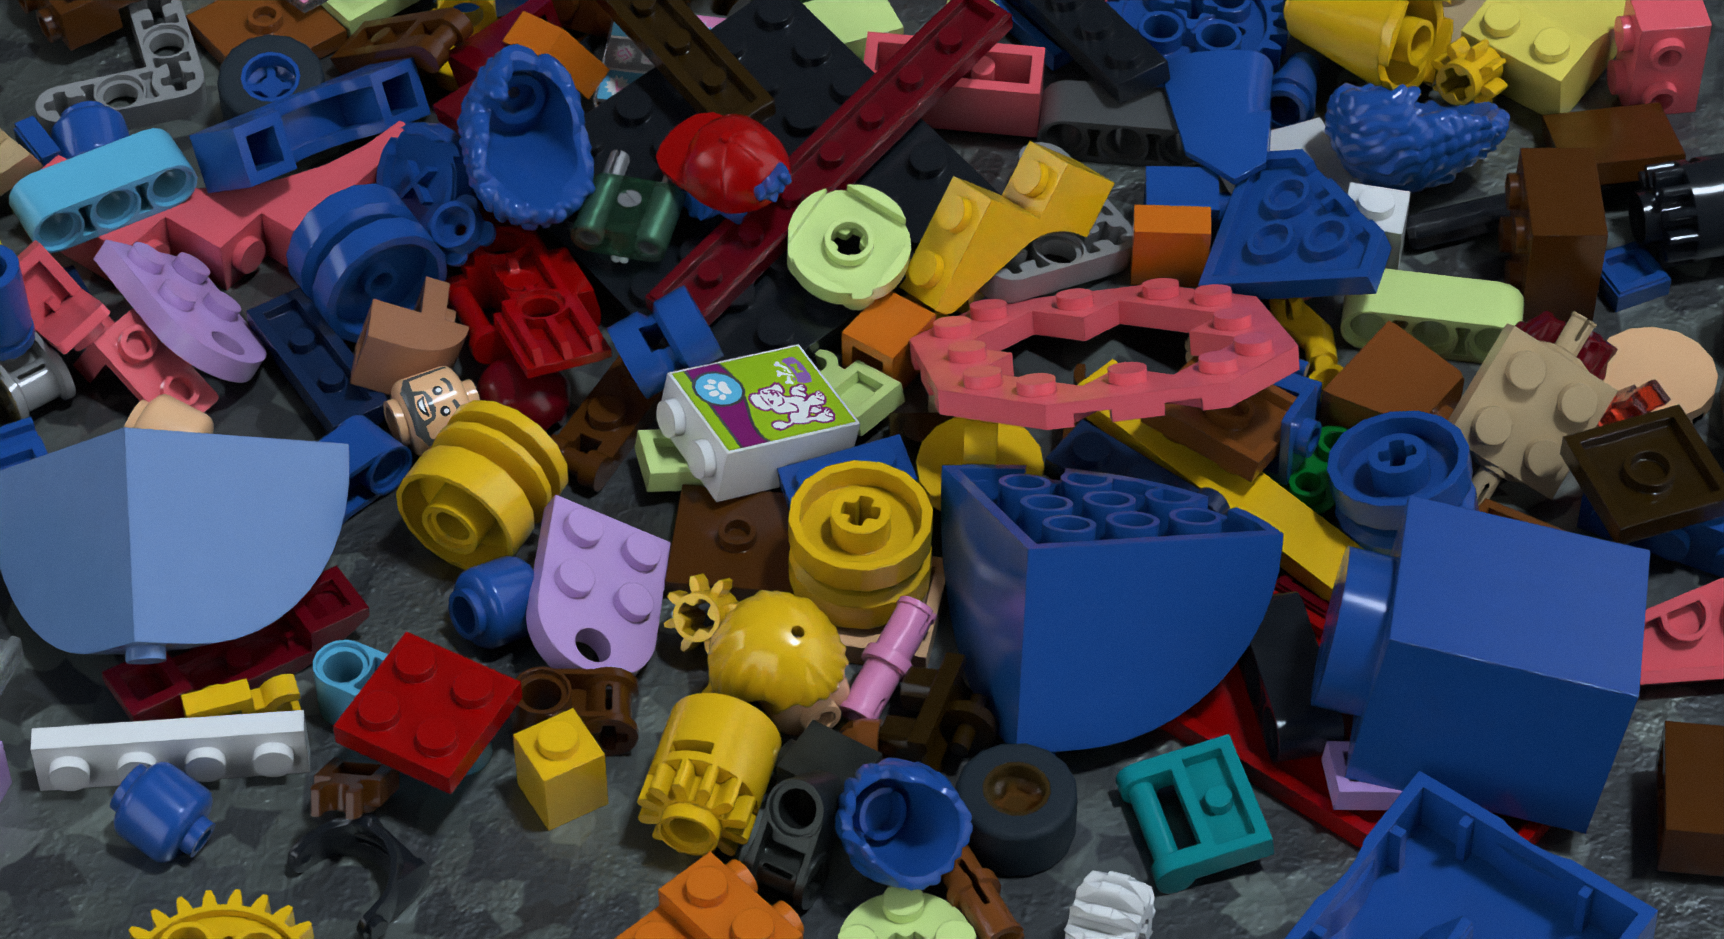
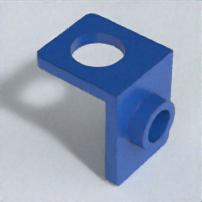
M1307 383L1284 415L1281 422L1280 452L1262 471L1275 482L1286 486L1289 483L1290 475L1298 470L1305 458L1312 456L1321 436L1322 424L1315 420L1317 386Z

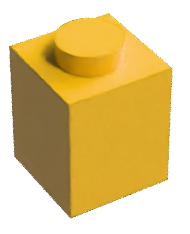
M574 708L513 734L517 784L548 831L609 804L605 753Z

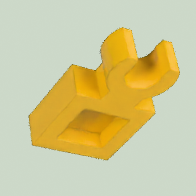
M294 674L274 676L265 681L259 688L250 690L247 678L226 684L211 685L202 690L181 695L185 718L301 710L298 701L301 697Z

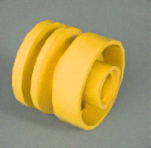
M473 400L458 407L447 425L436 436L431 449L423 452L403 478L396 491L398 511L408 529L427 549L447 563L467 570L503 556H516L535 528L534 524L542 521L546 505L555 494L560 496L568 483V468L558 445L540 425L518 410L498 402Z

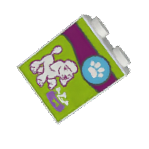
M799 344L669 372L666 376L662 400L658 403L656 410L657 422L662 434L667 438H671V441L687 461L692 475L701 480L716 502L779 488L777 468L852 448L855 446L860 427L859 421Z

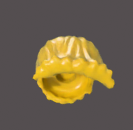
M760 590L755 595L740 601L735 609L726 615L711 637L707 660L709 681L702 693L724 694L747 703L765 701L771 704V711L775 715L796 705L811 708L817 701L827 700L832 693L838 691L840 683L845 678V668L849 665V661L845 656L847 647L841 642L836 627L810 599L797 597L789 592Z

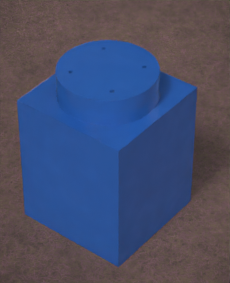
M1409 495L1390 555L1347 546L1336 576L1324 623L1313 678L1311 705L1353 715L1345 778L1403 791L1418 771H1421L1489 812L1586 834L1639 698L1650 550Z

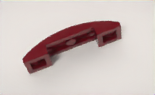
M336 565L323 571L307 594L291 610L259 631L234 640L195 647L173 658L166 652L167 661L161 663L127 664L123 662L103 671L102 678L132 722L185 718L181 695L199 691L211 685L226 684L247 678L249 688L252 690L259 688L265 681L274 676L296 674L313 663L316 653L324 645L336 640H344L370 616L369 607Z

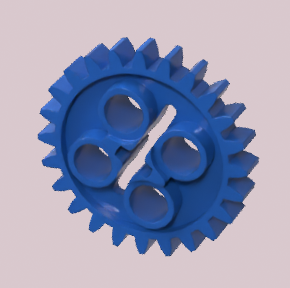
M1108 0L1107 2L1165 59L1201 51L1221 49L1252 50L1267 56L1272 62L1273 70H1278L1281 55L1286 54L1288 29L1283 13L1284 0Z

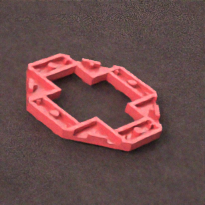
M1172 278L1150 279L1143 282L1142 285L1096 291L1083 288L1067 289L1058 292L1055 296L1030 298L1014 303H1007L1001 299L978 300L970 304L969 311L958 316L939 318L933 322V328L909 339L911 363L915 370H920L921 381L929 396L934 395L935 407L940 415L1042 430L1075 427L1074 423L1097 411L1110 410V419L1112 422L1165 416V403L1198 407L1203 411L1229 408L1300 370L1298 344L1257 296L1233 294L1230 286L1222 284L1204 285L1196 289L1179 287V281ZM1119 324L1189 333L1190 353L1193 356L1199 357L1198 362L1174 375L1147 371L1146 364L1140 362L1116 363L1107 368L1108 373L1080 386L1058 383L1055 376L1048 373H1032L1015 377L1012 353L1003 352L1002 350L1032 335L1087 341Z

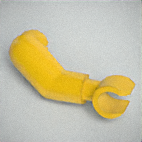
M1303 297L1287 298L1285 300L1284 298L1269 299L1270 313L1294 341L1304 349L1306 361L1310 363L1309 371L1312 372L1309 378L1322 382V389H1324L1343 369L1341 365H1338L1333 329L1313 309L1304 303Z

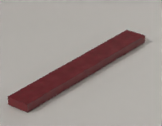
M950 0L789 156L792 182L787 185L777 201L761 209L748 212L741 224H735L725 218L645 296L647 309L653 312L654 301L685 285L709 326L787 250L788 226L793 213L801 202L819 190L827 188V193L835 190H846L847 184H854L1013 28L1012 14L990 0Z

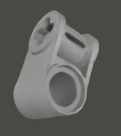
M36 331L34 343L26 353L15 359L0 361V403L14 422L28 418L29 412L58 397L66 401L76 395L73 379L64 361L52 347H49Z

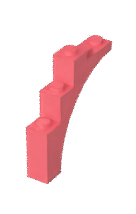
M398 121L366 145L328 164L282 179L266 181L250 188L207 193L206 188H195L193 194L176 207L60 251V253L112 283L93 260L104 241L111 240L132 246L135 242H142L161 253L177 256L179 253L184 252L198 258L209 268L210 275L208 277L211 281L221 288L228 290L244 275L253 272L266 256L288 267L286 253L292 234L306 214L329 195L353 185L376 183L377 168L383 148L391 137L398 138L400 133L404 131L400 128L406 124ZM58 155L42 169L67 159Z

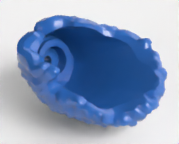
M513 44L504 47L495 53L493 57L488 58L486 64L479 68L477 77L461 103V113L457 120L458 134L461 136L459 144L462 147V156L464 157L463 164L469 176L468 184L482 202L484 209L487 212H493L495 218L501 223L509 220L511 225H521L524 230H536L539 225L544 229L550 227L551 224L561 223L578 211L586 197L592 195L596 190L593 183L594 159L590 153L592 146L585 127L581 95L575 88L571 74L560 61L550 54L538 56L532 49L526 46Z
M1344 83L1330 95L1326 105L1325 134L1329 137L1331 149L1337 153L1343 168L1362 184L1415 193L1421 192L1425 188L1452 183L1456 178V173L1473 166L1479 159L1483 160L1487 157L1488 153L1497 150L1496 146L1504 140L1509 129L1510 115L1504 109L1498 108L1495 103L1492 104L1491 102L1475 104L1472 100L1465 105L1456 106L1449 104L1445 107L1433 100L1427 101L1424 104L1416 101L1421 94V90L1417 86L1406 87V85L1400 84L1396 89L1390 91L1381 85L1375 86L1372 83L1362 87Z

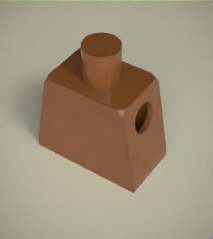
M1388 321L1323 389L1319 422H1321L1322 427L1342 426L1350 429L1364 419L1394 411H1421L1442 416L1448 420L1462 398L1464 377L1456 367L1397 324Z

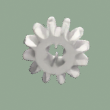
M1092 870L1077 888L1073 906L1069 907L1070 915L1064 929L1066 933L1065 939H1150L1153 933L1151 929L1152 921L1156 912L1153 906L1155 896L1152 887L1137 881L1131 875L1114 871L1105 873Z

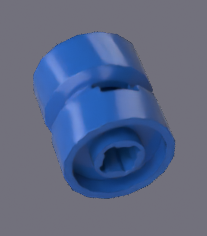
M685 285L654 301L653 313L649 316L636 311L607 328L619 355L646 399L664 390L667 373L683 368L687 369L710 364L724 357L716 338ZM665 337L670 346L654 351L652 347L656 346Z

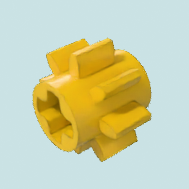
M1464 36L1459 37L1446 46L1447 52L1432 61L1431 65L1438 70L1436 85L1433 89L1438 91L1441 97L1452 105H1465L1472 100L1475 104L1481 102L1493 103L1492 98L1500 94L1508 86L1501 79L1506 59L1501 58L1497 51L1489 46L1487 39H1483L1470 47Z
M703 573L690 577V594L682 590L669 592L667 597L675 604L673 618L664 622V627L675 628L683 637L680 650L686 652L695 649L700 642L704 641L705 651L707 654L709 653L711 637L726 615L735 609L739 603L734 595L729 592L733 583L731 578L719 580L710 588L708 579ZM708 602L711 606L708 609L707 615L714 621V625L705 627L703 623L706 614L699 608V605Z

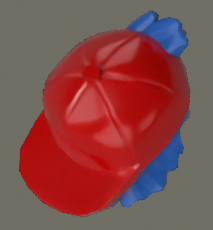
M715 112L695 114L682 121L669 132L656 154L658 166L662 173L675 185L682 188L680 196L683 205L688 210L689 216L695 219L698 218L700 221L721 214L735 224H741L748 212L761 209L772 202H776L787 185L792 182L790 160L781 141L758 121L742 114H727L724 116Z

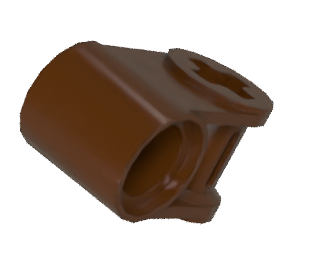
M541 666L530 668L520 673L516 680L521 681L523 698L512 712V734H516L574 708L605 753V756L624 754L637 745L639 729L637 723L632 719V704L637 701L639 684L637 678L631 672L617 667L554 669ZM608 686L612 687L611 698L606 697V687ZM608 725L612 726V735L610 737L605 735V726Z

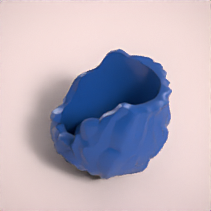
M886 758L876 764H863L856 770L854 778L848 777L844 781L843 792L837 798L839 808L835 815V829L842 841V846L849 855L851 865L863 876L871 878L872 881L891 887L913 891L917 889L924 890L929 885H938L941 875L954 869V861L962 856V848L969 843L970 835L973 832L972 815L949 779L930 766L920 762L899 758Z

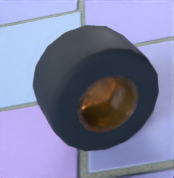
M1026 743L1000 744L983 750L964 765L956 782L955 789L972 815L973 832L970 835L968 845L982 868H988L995 873L1005 876L1032 875L1051 868L1068 853L1076 834L1078 799L1076 780L1065 762L1046 749Z

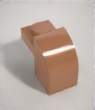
M426 276L413 310L376 299L372 300L355 346L350 384L391 395L392 386L398 380L439 366H447L452 370L454 369L469 327L455 323L456 311L447 308L450 283Z

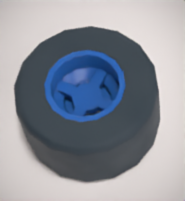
M268 34L247 39L236 46L220 65L217 81L220 107L224 121L325 82L320 59L306 44L289 36Z

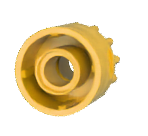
M697 693L680 699L670 712L638 797L637 803L642 806L638 820L645 824H656L652 837L656 840H663L668 846L679 853L704 856L710 851L714 854L716 847H718L726 855L734 856L739 844L745 845L748 843L778 753L781 749V737L775 724L753 705L732 696L718 693Z

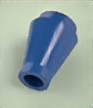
M1306 52L1294 53L1288 58L1286 64L1273 75L1270 100L1272 127L1276 129L1311 120L1314 116L1317 80L1321 67L1313 55Z

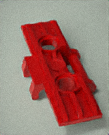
M480 203L479 212L485 221L491 222L496 228L495 240L491 245L487 247L480 246L468 255L465 264L459 266L463 274L455 275L445 280V282L450 283L447 308L455 310L461 324L469 327V349L474 358L479 363L492 364L502 357L513 355L529 379L599 362L612 357L611 348L598 329L601 322V311L594 289L569 250L565 246L548 250L536 230H524L521 225H511L509 220L501 223L495 218L493 212H487L483 204ZM464 225L459 227L457 235L465 233L466 227ZM497 251H512L509 253L494 254V252ZM494 308L497 313L493 314V325L490 324L482 309Z

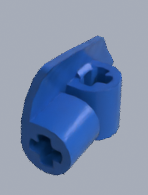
M1232 49L1194 52L1166 59L1169 66L1170 80L1162 84L1185 155L1212 170L1233 185L1265 169L1267 153L1270 151L1272 129L1270 100L1273 65L1270 59L1257 51Z

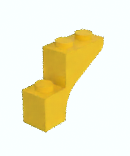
M1029 141L1002 195L953 176L905 273L906 279L900 285V288L935 311L951 314L1036 238L1060 231L1072 232L1087 237L1115 183L1077 160L1032 141Z

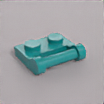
M1229 734L1130 764L1116 775L1115 782L1123 801L1132 804L1154 860L1150 871L1158 890L1162 893L1172 894L1188 888L1197 878L1275 854L1272 835ZM1174 785L1197 842V845L1178 850L1156 795L1159 789Z

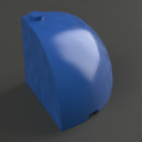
M942 465V555L947 599L959 654L966 655L967 664L964 671L970 689L973 691V694L979 693L988 698L989 706L987 709L996 717L999 723L997 734L1006 744L1026 743L1046 749L1056 756L1058 751L1104 747L1153 731L1177 718L1198 703L1220 683L1250 645L1264 619L1279 574L1283 533L1268 522L1238 507L1228 509L1226 516L1208 509L1209 496L1171 485L1109 473L1065 468V472L1061 475L1060 480H1052L1037 475L1025 474L1026 465Z

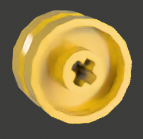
M852 460L826 466L805 479L791 498L788 519L790 544L789 581L795 596L805 597L814 602L833 625L858 629H871L886 625L897 606L896 604L900 596H910L922 601L929 590L933 527V508L925 489L908 473L882 462Z

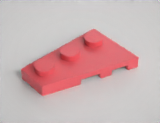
M1724 577L1646 609L1640 687L1724 681Z

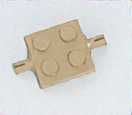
M1573 311L1555 343L1537 340L1518 327L1507 323L1449 417L1448 421L1461 429L1469 445L1470 455L1480 465L1472 478V483L1476 488L1478 506L1485 498H1491L1502 479L1522 483L1543 497L1552 500L1570 471L1560 455L1563 436L1595 428L1617 394L1618 390L1591 374L1583 362L1577 358L1592 330L1597 326L1583 315Z

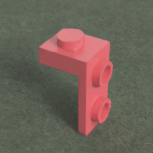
M35 240L17 256L35 331L63 355L73 348L75 351L83 350L102 333L104 325L101 322L110 314V311L101 301L82 289L42 244Z
M134 308L116 322L108 315L101 322L104 325L102 333L94 342L87 346L73 364L89 384L110 368L139 401L143 399L150 402L158 395L167 394L205 413L219 399L215 390L195 368L164 345Z

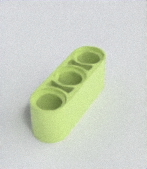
M1385 268L1376 294L1344 295L1340 326L1341 335L1346 342L1362 349L1388 321H1391L1443 359L1483 363L1505 325L1508 323L1515 326L1517 322H1523L1524 297L1517 288L1503 282Z

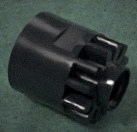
M1724 153L1693 157L1689 161L1680 159L1645 165L1644 171L1638 172L1641 188L1635 189V192L1631 193L1628 202L1629 223L1636 243L1641 247L1650 245L1649 252L1662 268L1698 263L1705 258L1711 257L1723 259Z

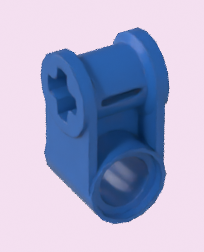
M354 415L346 419L337 429L317 441L349 445V488L342 525L351 516L380 496L395 490L412 465L411 450L363 415Z

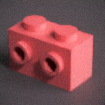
M1626 0L1623 16H1617L1615 19L1616 59L1609 60L1607 64L1609 91L1611 95L1619 96L1622 106L1660 102L1665 114L1695 112L1712 28L1703 0Z

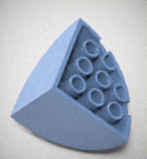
M123 427L0 470V571L17 609L32 630L52 646L69 653L125 654V662L127 664H155L167 661L166 651L230 641L254 633L275 622L291 610L307 594L323 572L336 545L347 506L349 445L344 443Z

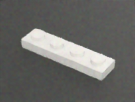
M304 710L32 728L31 754L40 791H77L83 788L119 786L125 777L139 764H144L149 768L157 762L172 763L199 782H211L223 778L281 777L286 774L310 773V746Z

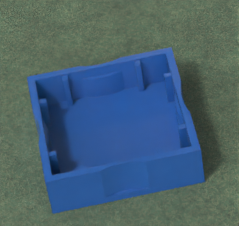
M1418 771L1366 836L1355 861L1336 884L1317 897L1285 939H1419L1429 929L1461 916L1472 920V926L1474 927L1472 939H1654L1658 910L1577 862L1552 854L1532 844L1515 832L1500 817L1425 773Z

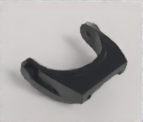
M374 814L363 815L354 820L346 819V816L336 818L311 830L292 846L287 860L288 865L296 873H302L323 860L338 856H356L368 859L385 870L389 879L384 893L361 917L357 925V932L365 939L381 937L386 932L390 921L398 916L416 898L430 875L426 863L421 858L413 855L397 840Z

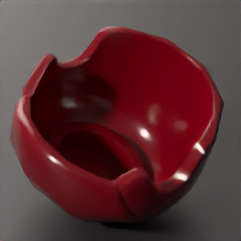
M507 355L490 364L483 371L476 387L480 400L495 401L516 409L540 425L545 432L556 422L557 425L563 426L567 417L566 413L570 407L571 385L562 371L528 379L513 355Z

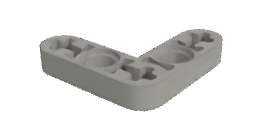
M142 0L128 5L132 31L144 68L47 89L39 95L35 102L37 121L49 136L53 125L60 118L59 114H62L71 105L84 101H97L120 112L126 121L128 130L187 118L204 109L207 103L205 76L181 0ZM160 12L164 18V23L154 25L152 13ZM164 46H177L182 49L177 54L171 56H158L154 54L157 49ZM181 77L184 90L176 91L171 83V79ZM129 96L136 99L134 103L126 107H111L108 105V102L118 97Z
M1035 142L1070 157L1068 153L1051 143ZM1027 145L1023 146V148L1020 150L1017 164ZM1106 199L1087 237L1065 231L1042 235L1025 246L979 290L990 299H1001L1007 303H1014L1120 273L1126 270L1131 263L1133 227L1115 206ZM1043 255H1059L1068 259L1070 263L1053 262L1046 259Z

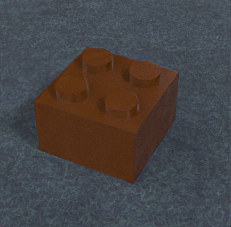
M1520 148L1516 173H1507L1505 180L1506 209L1510 210V216H1501L1498 227L1500 253L1510 254V260H1506L1504 283L1517 288L1524 297L1523 322H1528L1544 311L1553 313L1558 320L1568 322L1572 315L1571 313L1575 311L1593 322L1608 240L1594 148Z

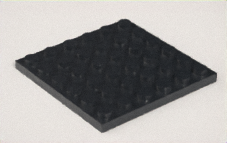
M753 0L710 29L775 99L776 114L761 124L781 141L788 157L875 74L799 0ZM656 67L584 114L585 127L592 146L590 153L594 159L593 183L595 184L596 180L601 177L611 151L618 150V156L621 150L626 152L630 157V162L621 183V193H627L626 190H634L641 194L642 201L638 205V214L634 217L625 216L623 207L617 201L603 240L597 246L585 245L576 237L577 227L590 196L586 197L578 211L574 212L563 222L551 224L550 227L544 229L541 225L538 226L542 233L557 248L565 246L569 250L585 277L624 318L636 311L646 316L652 314L653 312L647 309L645 296L726 218L721 214L704 221L690 217L681 199L662 252L658 256H647L639 252L635 246L654 192L660 187L664 177L656 159L657 151L671 130L682 121L698 114ZM922 118L853 184L877 189L890 197L901 208L906 218V227L911 238L910 261L953 176L1000 194ZM852 234L847 240H842L838 237L833 240L838 245V252L842 254L855 255L862 252L859 249L861 240L859 236ZM613 246L630 247V257L627 263L611 260ZM786 250L709 325L724 354V357L715 362L797 344L812 359L819 349L825 350L841 339L842 331L863 310H851L843 304L829 303L808 292L797 281L796 277L790 273L787 267L788 252ZM905 275L892 290V292L900 296L906 292L900 288V285L906 279ZM664 337L653 348L655 350L665 349L670 345Z

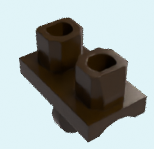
M946 652L939 669L914 666L908 669L901 684L900 697L903 710L919 712L917 719L892 714L886 716L879 731V742L883 758H899L920 762L942 774L951 752L958 756H965L968 754L969 749H983L989 747L994 742L999 730V723L996 717L987 709L989 700L982 694H973V691L965 684L962 678V673L967 664L966 655Z

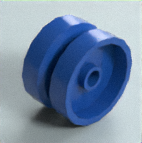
M376 183L353 185L325 198L306 214L295 229L286 253L290 275L310 300L313 301L315 308L341 339L357 343L373 299L413 310L426 276L445 282L448 274L444 252L393 189Z
M1394 411L1364 419L1342 433L1329 451L1327 473L1331 494L1336 503L1335 517L1337 528L1365 550L1386 555L1391 554L1409 495L1479 511L1476 488L1472 483L1473 468L1469 445L1461 429L1442 416L1421 411Z

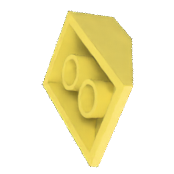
M1486 0L1462 28L1461 37L1464 36L1470 47L1483 39H1487L1489 46L1495 49L1501 58L1506 59L1501 79L1508 86L1500 94L1541 115L1567 113L1575 107L1606 69L1608 61L1615 58L1617 54L1614 35L1615 19L1617 16H1623L1626 0Z

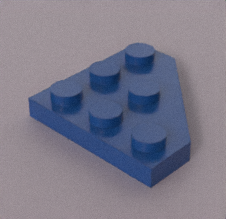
M1303 149L1268 151L1266 168L1235 184L1198 287L1211 284L1227 285L1231 287L1233 294L1257 296L1259 300L1376 294L1392 247L1385 232L1372 219L1368 220L1358 210L1354 200L1332 178L1327 179L1318 170L1314 160Z

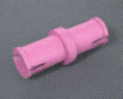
M900 596L896 604L897 606L877 642L868 643L863 651L861 658L864 665L850 688L848 698L840 705L841 715L848 721L861 718L879 719L898 683H902L906 672L913 666L911 663L913 656L930 626L937 619V615L932 613L933 610L928 605L910 596Z

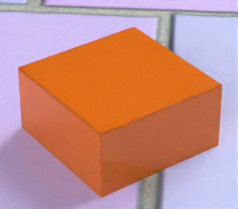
M526 11L521 13L502 40L507 45L519 44L532 49L538 56L550 54L555 57L571 74L575 88L580 95L588 100L610 71L606 65L566 30Z
M1134 204L1130 285H1142L1143 282L1150 279L1172 278L1179 281V287H1198L1210 254L1212 234L1211 207Z

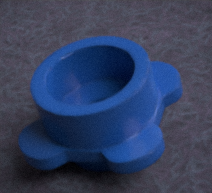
M464 194L454 201L442 204L427 223L426 230L428 234L443 248V252L446 255V263L453 267L465 264L470 253L480 246L487 247L491 245L496 237L495 226L491 222L484 220L479 212L480 202L473 195ZM464 225L466 227L465 233L457 235L459 227Z

